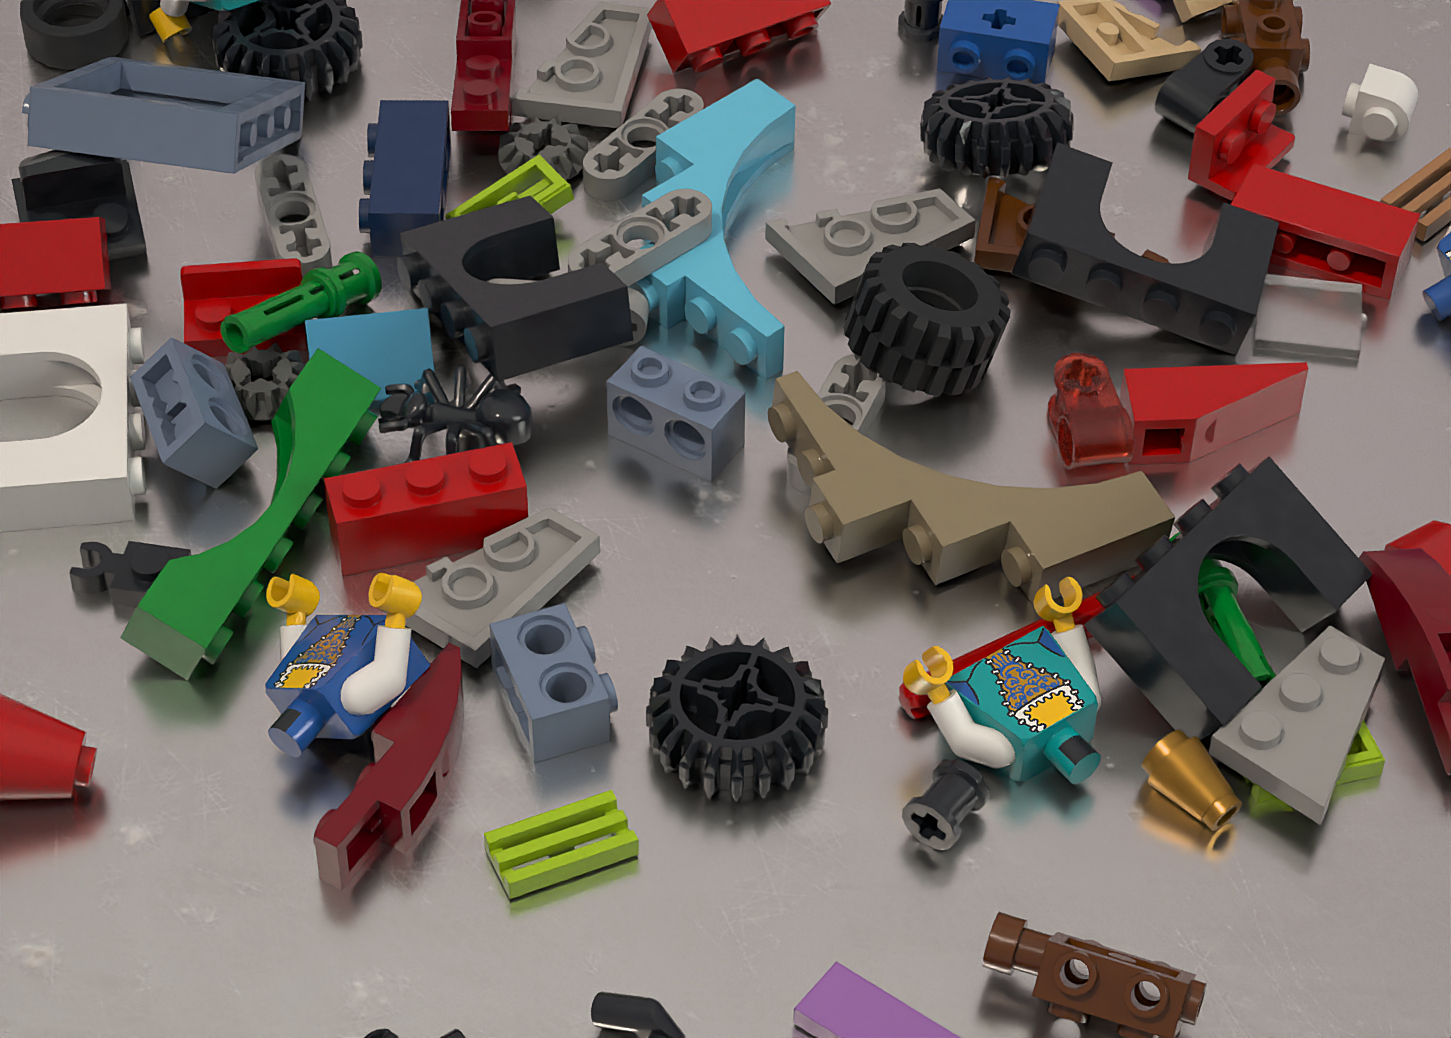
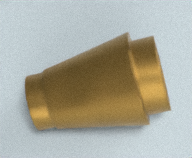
M1175 730L1161 739L1149 751L1142 762L1141 767L1150 775L1148 779L1150 786L1179 805L1200 822H1204L1212 831H1216L1228 823L1242 806V802L1234 795V791L1196 736L1189 738L1182 730Z

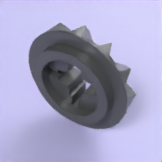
M534 116L528 125L514 122L511 132L500 135L498 160L500 166L507 174L536 157L535 149H540L542 145H548L543 151H539L538 155L540 154L564 180H568L583 169V159L588 153V139L580 135L577 124L562 125L558 116L549 122H541Z
M277 342L267 350H258L255 346L251 347L244 355L229 352L225 368L246 419H273L289 388L306 364L302 362L298 350H290L283 353ZM257 375L260 377V379L252 382V376ZM273 375L274 382H268L264 378Z

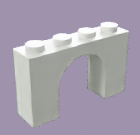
M127 304L0 313V400L66 396L85 401L96 408L83 423L63 434L43 439L0 442V532L135 521V495L146 494L143 457H135V450H145L146 440L142 412L134 413V407L141 405L130 376L137 371L134 370V364L145 363V348L142 328H131Z

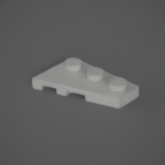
M599 2L566 38V48L555 60L546 59L537 69V79L528 89L521 87L511 97L512 116L527 118L536 116L538 119L551 120L558 116L561 122L586 124L593 127L619 128L624 122L652 26L647 17L651 8Z
M939 188L877 200L872 204L870 211L841 216L837 208L816 212V221L789 226L786 218L768 221L765 228V240L835 305L855 295L870 257L875 252H882L883 247L892 244L901 247L903 243H916L921 246H926V244L939 246L940 249L947 251L974 238L976 220Z
M546 508L484 538L483 548L455 562H452L446 556L427 565V575L413 581L422 593V602L416 613L410 618H406L405 625L442 648H445L448 643L460 647L461 659L477 668L491 655L489 624L534 612L542 608L600 553V535L553 508Z
M1329 626L1223 727L1212 735L1209 754L1321 825L1336 782L1339 781L1345 767L1351 745L1356 733L1360 730L1380 681L1385 658L1334 627Z

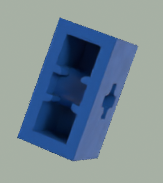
M948 0L939 30L937 71L984 79L988 77L992 79L1010 77L1011 80L1019 81L1030 79L1033 81V84L1046 83L1056 45L1060 4L1035 0Z

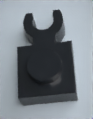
M128 541L124 553L119 554L113 553L108 546L99 542L81 543L80 554L83 566L94 568L71 567L69 574L72 590L84 595H95L108 589L111 593L112 605L136 608L168 561L192 555L191 549Z

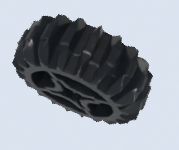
M258 0L229 11L218 12V22L213 27L214 35L212 36L215 61L220 71L305 82L304 98L307 101H311L312 94L317 92L330 95L333 84H347L348 74L357 71L361 49L363 48L359 19L356 17L355 8L347 6L346 0Z
M988 77L987 80L981 81L969 79L965 84L952 83L947 86L946 90H938L932 93V97L924 102L920 123V140L923 142L924 153L929 156V162L941 165L942 169L948 172L958 170L964 177L975 174L982 175L984 179L988 176H1001L1005 179L1007 175L1013 174L1026 176L1029 174V171H1044L1047 169L1057 143L1070 147L1073 140L1074 114L1071 112L1070 100L1064 98V92L1051 89V86L1046 83L1033 84V81L1030 79L1019 81L1011 80L1010 77L1005 79H992Z
M737 634L730 645H720L710 637L705 651H700L686 645L681 661H666L662 677L654 678L650 689L649 705L646 706V726L649 727V743L653 748V754L660 756L665 774L679 772V778L682 780L684 789L700 782L703 783V788L709 799L719 789L730 790L737 803L745 790H754L761 798L765 799L767 792L770 790V784L773 783L789 790L791 782L794 780V774L808 775L809 769L813 764V757L820 756L821 749H823L825 744V729L828 727V708L825 707L826 701L824 700L821 680L812 678L808 661L793 662L789 646L771 652L765 637L754 646L744 645Z

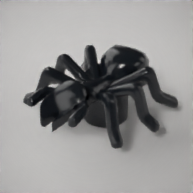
M458 365L455 370L454 399L449 402L435 372L428 368L423 370L421 379L414 383V388L418 391H414L410 384L386 385V394L392 396L388 397L380 405V416L382 418H378L379 432L388 433L415 428L412 435L410 452L404 463L420 460L425 438L428 435L445 429L446 455L495 446L496 442L501 444L512 442L513 445L525 443L533 432L532 412L530 405L520 395L521 387L516 383L506 385L504 380L498 382L489 374L474 394L465 395L466 388L471 383V376L468 374V369L465 365ZM431 392L435 400L433 404H428L425 393Z

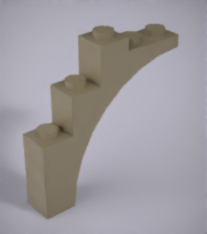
M798 371L775 379L772 406L768 408L769 425L776 439L781 443L786 442L797 458L798 469L803 481L811 488L809 506L805 508L804 512L807 528L817 543L824 542L836 563L903 539L904 547L912 562L916 565L922 564L934 584L937 585L1001 560L1004 573L1010 583L1016 587L1020 586L1034 606L1035 595L1045 584L1050 588L1052 599L1062 596L1059 591V582L1065 577L1075 579L1081 588L1138 566L1135 559L1163 535H1166L1168 539L1170 537L1175 516L1143 471L1095 484L1057 488L997 486L950 476L902 458L859 433L821 400Z

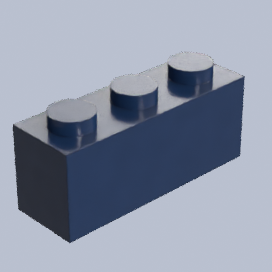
M380 100L378 123H368L367 151L368 157L374 158V160H364L363 164L364 195H370V198H360L359 231L360 233H370L372 257L403 256L401 232L445 220L451 156L449 100Z

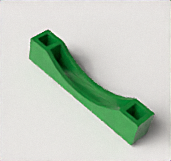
M317 348L289 388L271 421L277 447V478L270 506L254 524L230 541L199 554L169 560L137 605L120 638L186 680L190 678L202 659L214 665L234 634V631L226 627L225 624L233 613L242 619L246 617L265 587L255 581L262 569L274 575L294 544L292 540L285 537L286 533L292 525L301 531L304 530L323 500L314 494L320 483L324 484V478L340 476L351 456L342 451L348 441L359 447L377 420L378 415L370 411L369 408L381 387Z

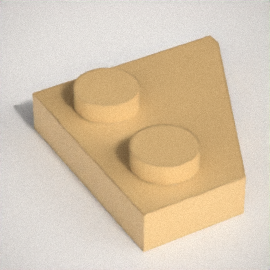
M1064 0L1057 2V4H1060L1058 26L1108 81H1122L1128 78L1182 69L1201 52V48L1190 40L1182 45L1174 46L1157 37L1160 24L1142 15L1128 11L1125 6L1114 0Z

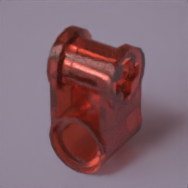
M1087 353L1064 355L1057 361L1054 368L1053 377L1057 390L1048 402L1047 418L1057 438L1060 456L1065 468L1072 470L1131 461L1134 453L1132 423L1126 409L1121 405L1109 375V369L1099 358Z

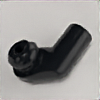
M603 991L597 993L594 997L591 1007V1019L595 1027L634 1032L638 1038H686L662 1004L654 998Z

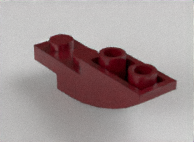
M461 0L456 35L457 63L451 104L452 131H509V125H512L511 97L514 95L516 0Z
M1421 548L1363 551L1359 559L1372 573L1366 580L1396 671H1412L1447 775H1451V576L1435 559Z
M448 643L430 663L428 669L410 686L393 707L390 706L374 722L371 731V741L374 746L375 762L368 764L363 769L356 781L354 790L337 809L327 811L316 827L313 842L316 849L319 879L343 890L382 843L406 854L426 827L440 803L452 776L461 745L464 723V691L460 647Z

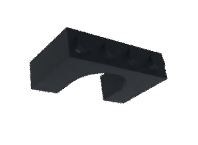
M1057 143L1041 182L1011 274L1237 355L1257 314L1279 222L1223 203L1205 242L1201 257L1185 263H1163L1144 258L1120 244L1110 234L1101 217V199L1113 162Z
M531 195L400 233L403 256L397 258V269L404 288L407 291L413 290L421 299L424 308H428V314H435L443 322L448 335L452 339L458 338L467 348L472 361L476 364L481 363L498 382L634 340L628 286L602 262L531 283L497 284L487 282L499 278L527 280L560 270L554 217Z
M1270 456L1249 471L1239 463L1211 487V490L1218 498L1210 505L1204 499H1201L1173 523L1180 534L1172 541L1166 535H1163L1135 559V562L1142 570L1134 578H1131L1127 572H1124L1095 597L1103 607L1084 624L1087 630L1175 730H1182L1189 738L1196 736L1201 740L1223 727L1262 687L1214 632L1203 613L1198 596V574L1203 559L1225 561L1247 572L1259 583L1301 633L1336 612L1372 575L1371 571Z

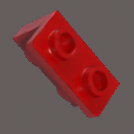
M1255 70L1195 126L1188 180L1233 201L1253 164L1271 169L1294 147L1295 135L1271 124L1276 113V105L1272 103L1276 78Z
M297 258L181 267L180 279L184 299V344L209 357L228 356L229 352L233 351L227 347L221 335L220 325L221 322L225 321L224 318L299 286L303 279L301 261ZM303 323L255 347L258 350H267L277 342L282 352L290 350L307 351L306 324Z

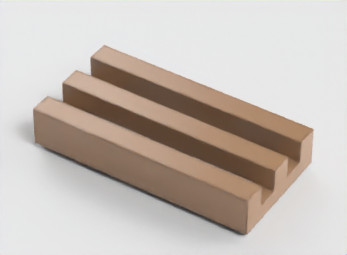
M1449 147L1380 200L1382 203L1421 214L1426 209H1433L1419 220L1416 238L1423 242L1451 221V196L1443 201L1444 195L1451 191V148Z

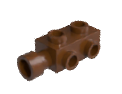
M1232 0V5H1224L1222 9V37L1238 40L1251 48L1254 54L1253 66L1249 73L1245 75V80L1255 70L1276 78L1272 103L1276 105L1275 116L1289 113L1300 101L1299 73L1307 72L1310 63L1309 39L1301 38L1303 24L1301 6H1294L1293 0Z
M1002 912L997 914L986 944L983 967L1012 976L1015 970L1037 976L1032 996L1049 1001L1047 1011L1051 1014L1080 1023H1089L1091 1015L1119 1023L1117 1033L1125 1038H1175L1181 1030L1183 1022L1195 1026L1207 987V983L1195 980L1196 974L1171 967L1162 961H1151L1112 949L1094 940H1083L1061 932H1057L1053 936L1027 928L1028 920ZM1074 959L1082 961L1087 966L1089 975H1084L1077 970ZM1143 981L1153 983L1158 988L1160 997L1147 993L1144 989Z

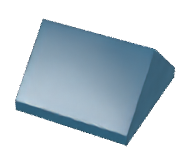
M428 308L305 320L309 360L317 348L381 387L369 410L380 409V405L388 397L392 396L386 394V385L410 384L414 391H418L414 388V383L421 379L423 370L430 368L434 371ZM431 392L424 394L428 399V404L435 402Z

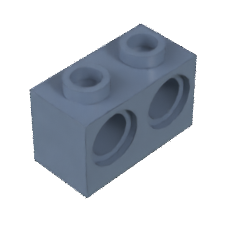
M171 337L130 376L163 464L217 489L258 450L250 426L223 363Z
M640 346L607 381L608 435L712 482L745 445L746 392L644 346Z
M565 603L489 624L492 668L534 763L611 741L610 713L618 711L616 691L608 673L598 674L594 666L596 655L591 635L586 626L576 627Z

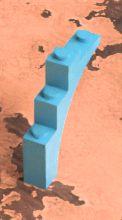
M755 79L656 136L655 173L656 181L660 185L642 195V208L674 190L693 189L700 191L712 203V232L707 240L632 284L629 288L635 289L644 295L649 303V316L668 330L686 319L695 331L708 336L725 349L737 363L747 366L766 381L783 370L785 326L754 298L735 271L724 242L727 223L742 195L767 168L794 150L796 105L759 79ZM645 240L647 244L641 247L640 249L650 248L654 246L655 243L650 240Z

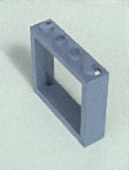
M109 57L30 87V93L26 95L22 106V113L28 114L27 146L235 174L301 138L305 82Z

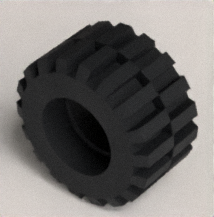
M903 243L901 247L892 244L883 247L882 252H875L870 257L868 264H866L845 319L844 336L849 338L848 346L852 353L861 356L860 362L867 369L875 370L879 373L878 377L885 381L899 384L903 389L912 392L916 390L923 391L927 395L940 396L941 392L951 396L962 394L964 389H974L978 386L980 380L984 379L1010 319L1011 309L1008 308L1010 301L1007 294L999 289L1001 285L993 276L987 275L983 267L963 258V255L929 244L921 246L916 243Z

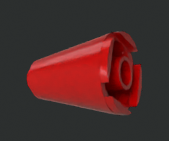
M0 693V801L72 799L76 786L89 788L95 766L97 748L85 746L87 732Z

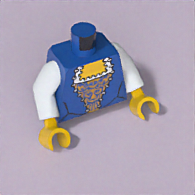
M382 572L373 578L368 593L370 605L387 612V615H316L307 625L306 617L315 611L320 600L319 589L316 585L296 574H291L289 581L277 576L270 580L266 591L268 604L287 613V626L280 627L281 663L265 683L267 696L281 713L280 717L269 728L268 735L281 751L290 756L298 757L315 738L354 739L362 735L428 669L430 663L411 638L412 629L405 628L406 618L413 616L422 602V593L413 581Z

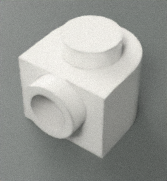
M1369 64L1362 84L1359 85L1351 82L1344 101L1341 115L1352 118L1348 133L1383 142H1391L1401 138L1408 129L1418 102L1419 92L1417 86L1408 76L1400 72Z

